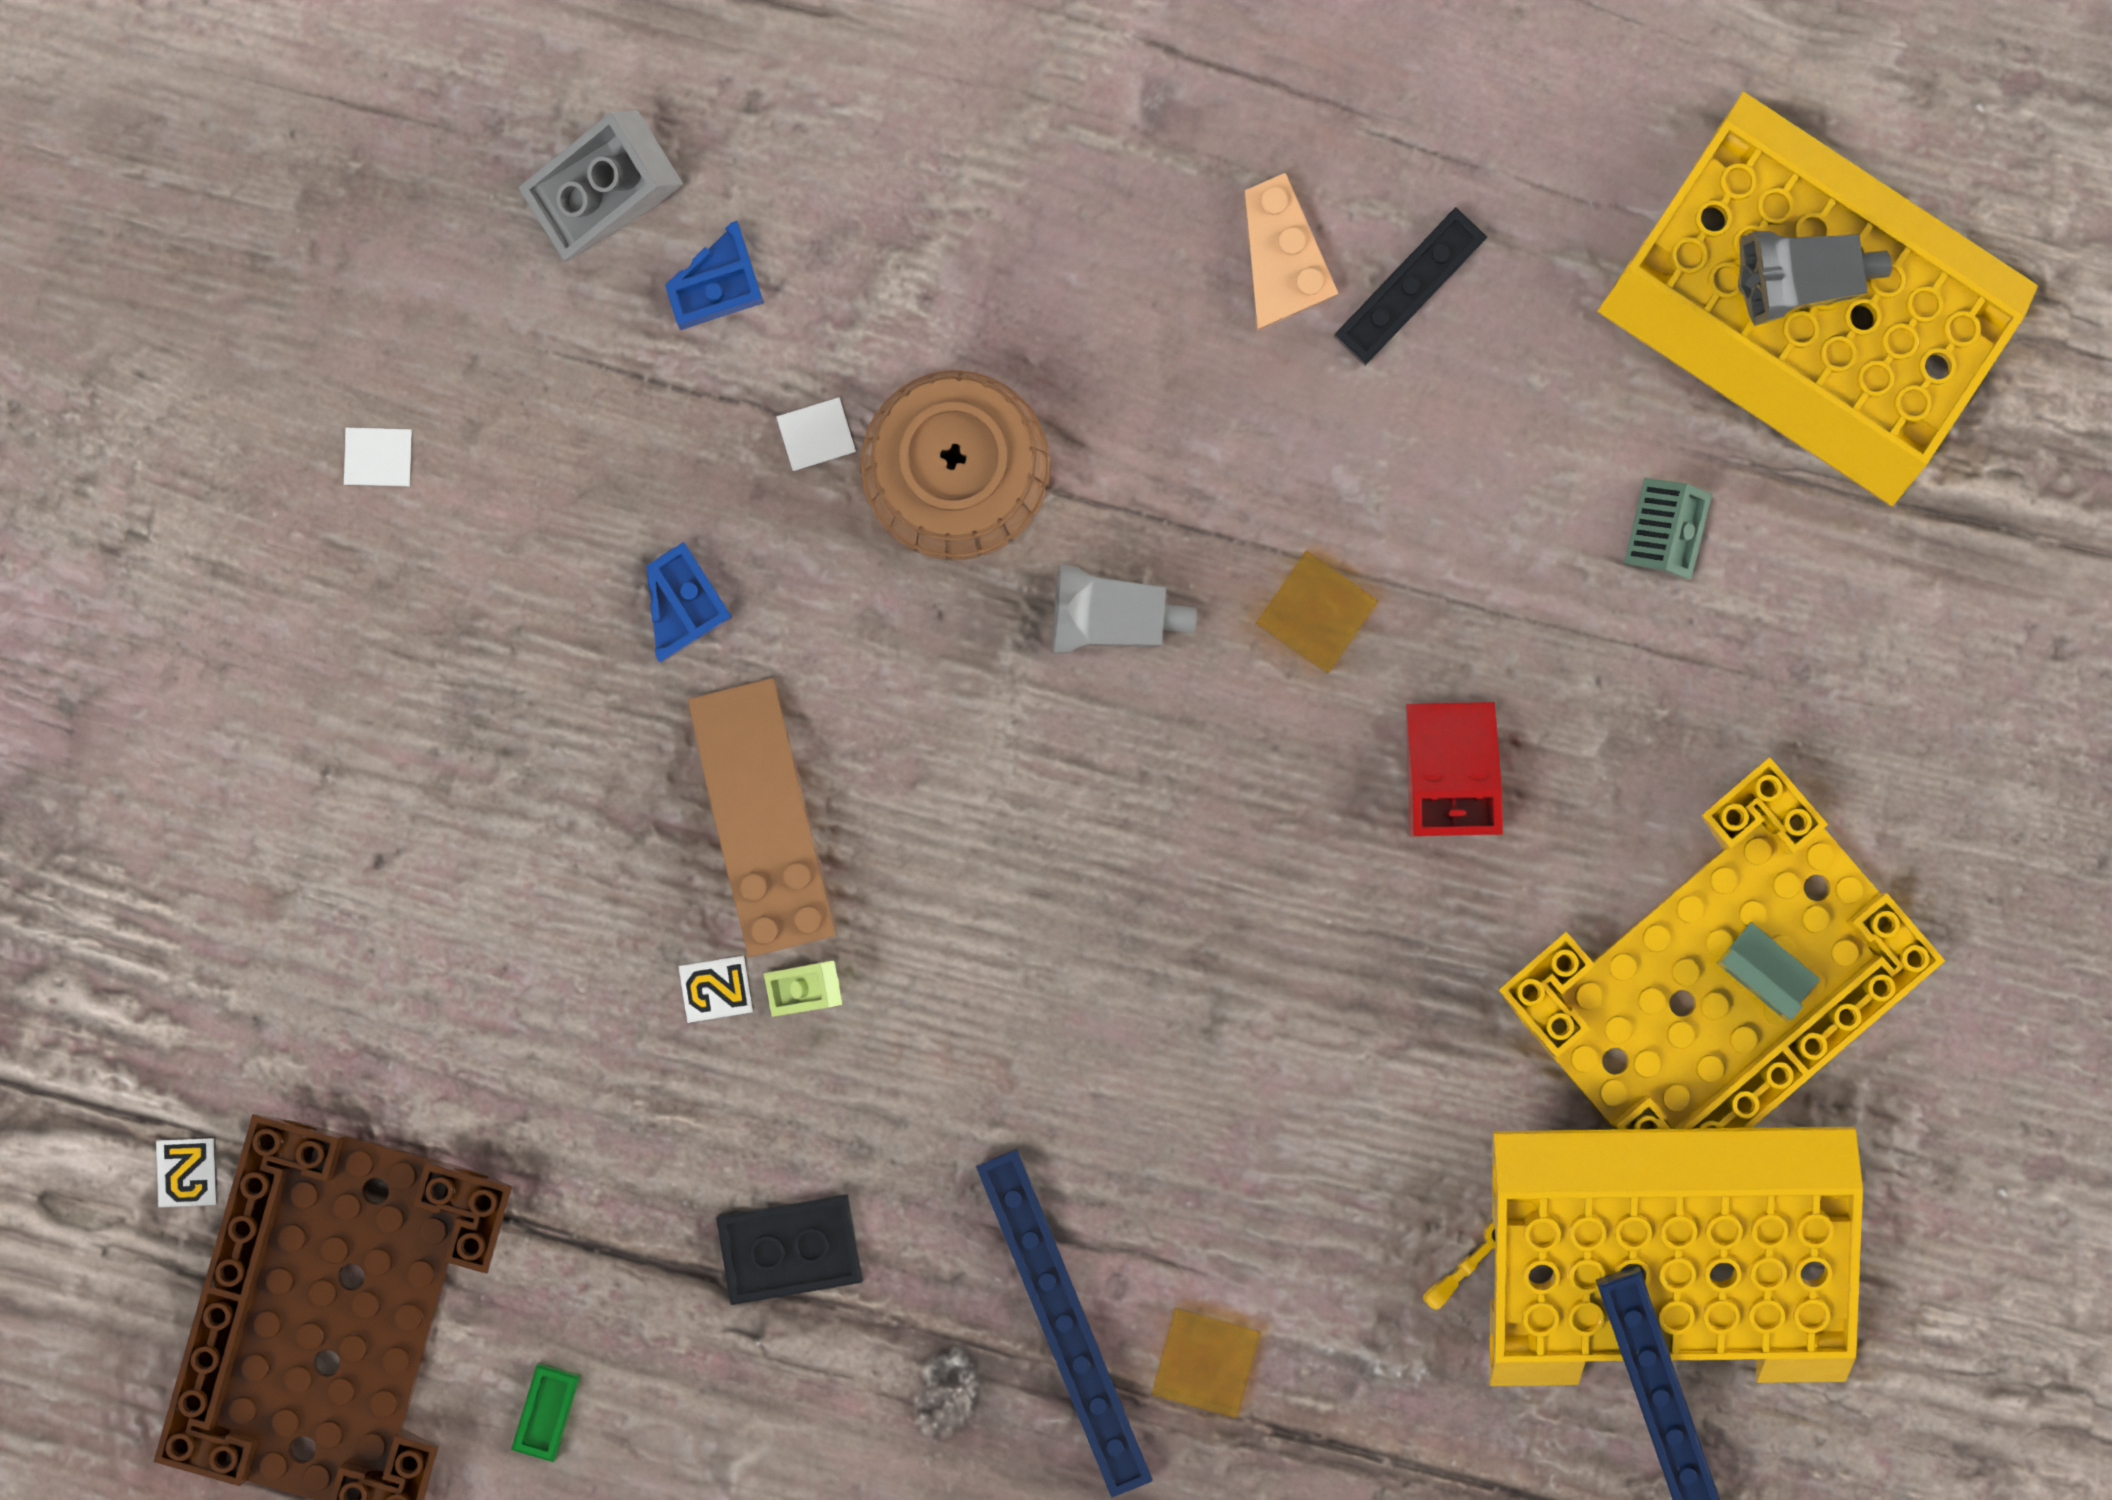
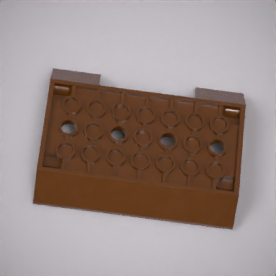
M252 1114L153 1462L241 1486L246 1481L313 1500H424L439 1446L403 1429L448 1267L449 1264L486 1274L489 1272L513 1186L474 1170L321 1127ZM372 1178L382 1179L388 1186L389 1194L383 1203H374L366 1196L365 1187ZM355 1264L363 1270L364 1282L360 1288L351 1289L343 1284L341 1271L345 1265ZM330 1350L339 1357L340 1367L335 1374L327 1375L318 1369L316 1360L321 1351ZM304 1436L313 1441L315 1455L311 1460L303 1461L294 1455L292 1444L295 1438Z

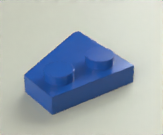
M682 542L646 565L651 597V616L655 635V655L660 663L733 618L685 542Z

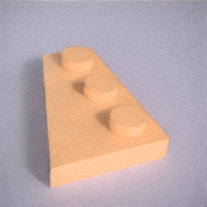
M1286 173L1245 190L1244 198L1252 267L1257 331L1337 297L1339 293Z

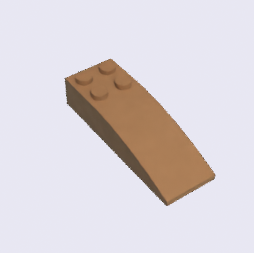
M774 678L688 699L714 820L748 958L837 936L838 933Z

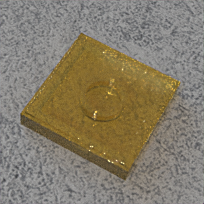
M1306 550L1255 624L1328 674L1379 600Z
M1174 1307L1151 1395L1237 1419L1261 1332L1256 1329Z

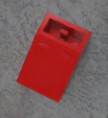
M1495 702L1406 704L1409 837L1503 835L1502 782Z

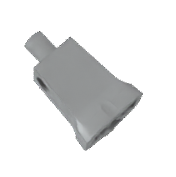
M1060 564L1056 581L1052 654L1071 653L1075 649L1085 646L1159 647L1162 645L1163 631L1195 633L1197 607L1166 605V587L1093 577L1084 573L1078 567Z

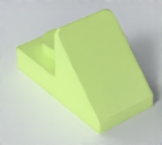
M834 960L763 973L772 1017L842 1005Z

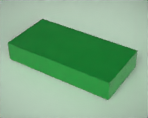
M539 1362L536 1364L511 1450L555 1462L581 1377L580 1374Z

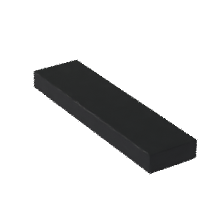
M1455 207L1343 324L1333 337L1366 366L1487 239V236Z

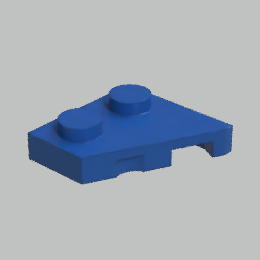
M738 221L731 222L725 228L726 232L709 249L704 247L693 258L691 265L687 269L680 270L665 284L680 330L764 303Z

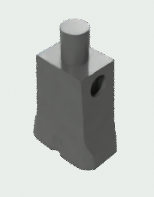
M1753 231L1741 238L1738 288L1746 302L1750 319L1754 326L1777 320L1785 316L1789 311L1847 301L1868 293L1866 280L1889 277L1892 270L1890 254L1886 250L1862 253L1859 235L1789 238L1779 236L1771 231Z

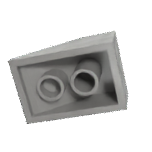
M638 110L610 112L518 188L563 261H569L653 209L682 186L683 183Z

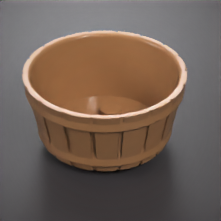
M947 370L930 373L910 381L894 392L878 409L864 437L860 457V473H862L863 491L868 504L872 506L873 514L887 532L890 531L891 536L913 551L916 549L920 554L931 558L968 560L978 558L982 554L985 556L998 551L1008 545L1011 539L1015 540L1033 521L1032 517L1037 515L1047 492L1045 488L1048 486L1050 478V457H1048L1049 447L1042 426L1039 424L1040 421L1020 395L998 380L980 373ZM952 444L960 445V453L967 456L965 464L958 463L955 470L947 469V461L940 458L941 451L950 450Z

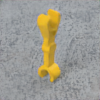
M1493 1221L1489 1222L1484 1229L1483 1236L1485 1242L1471 1255L1466 1256L1451 1275L1448 1274L1437 1281L1423 1294L1422 1298L1430 1308L1434 1310L1440 1309L1453 1295L1459 1286L1458 1283L1465 1276H1469L1478 1267V1263L1495 1248V1241L1492 1238V1232L1495 1229Z

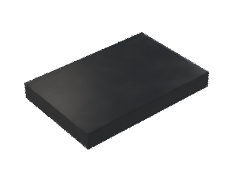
M848 1194L716 1217L731 1305L863 1282Z

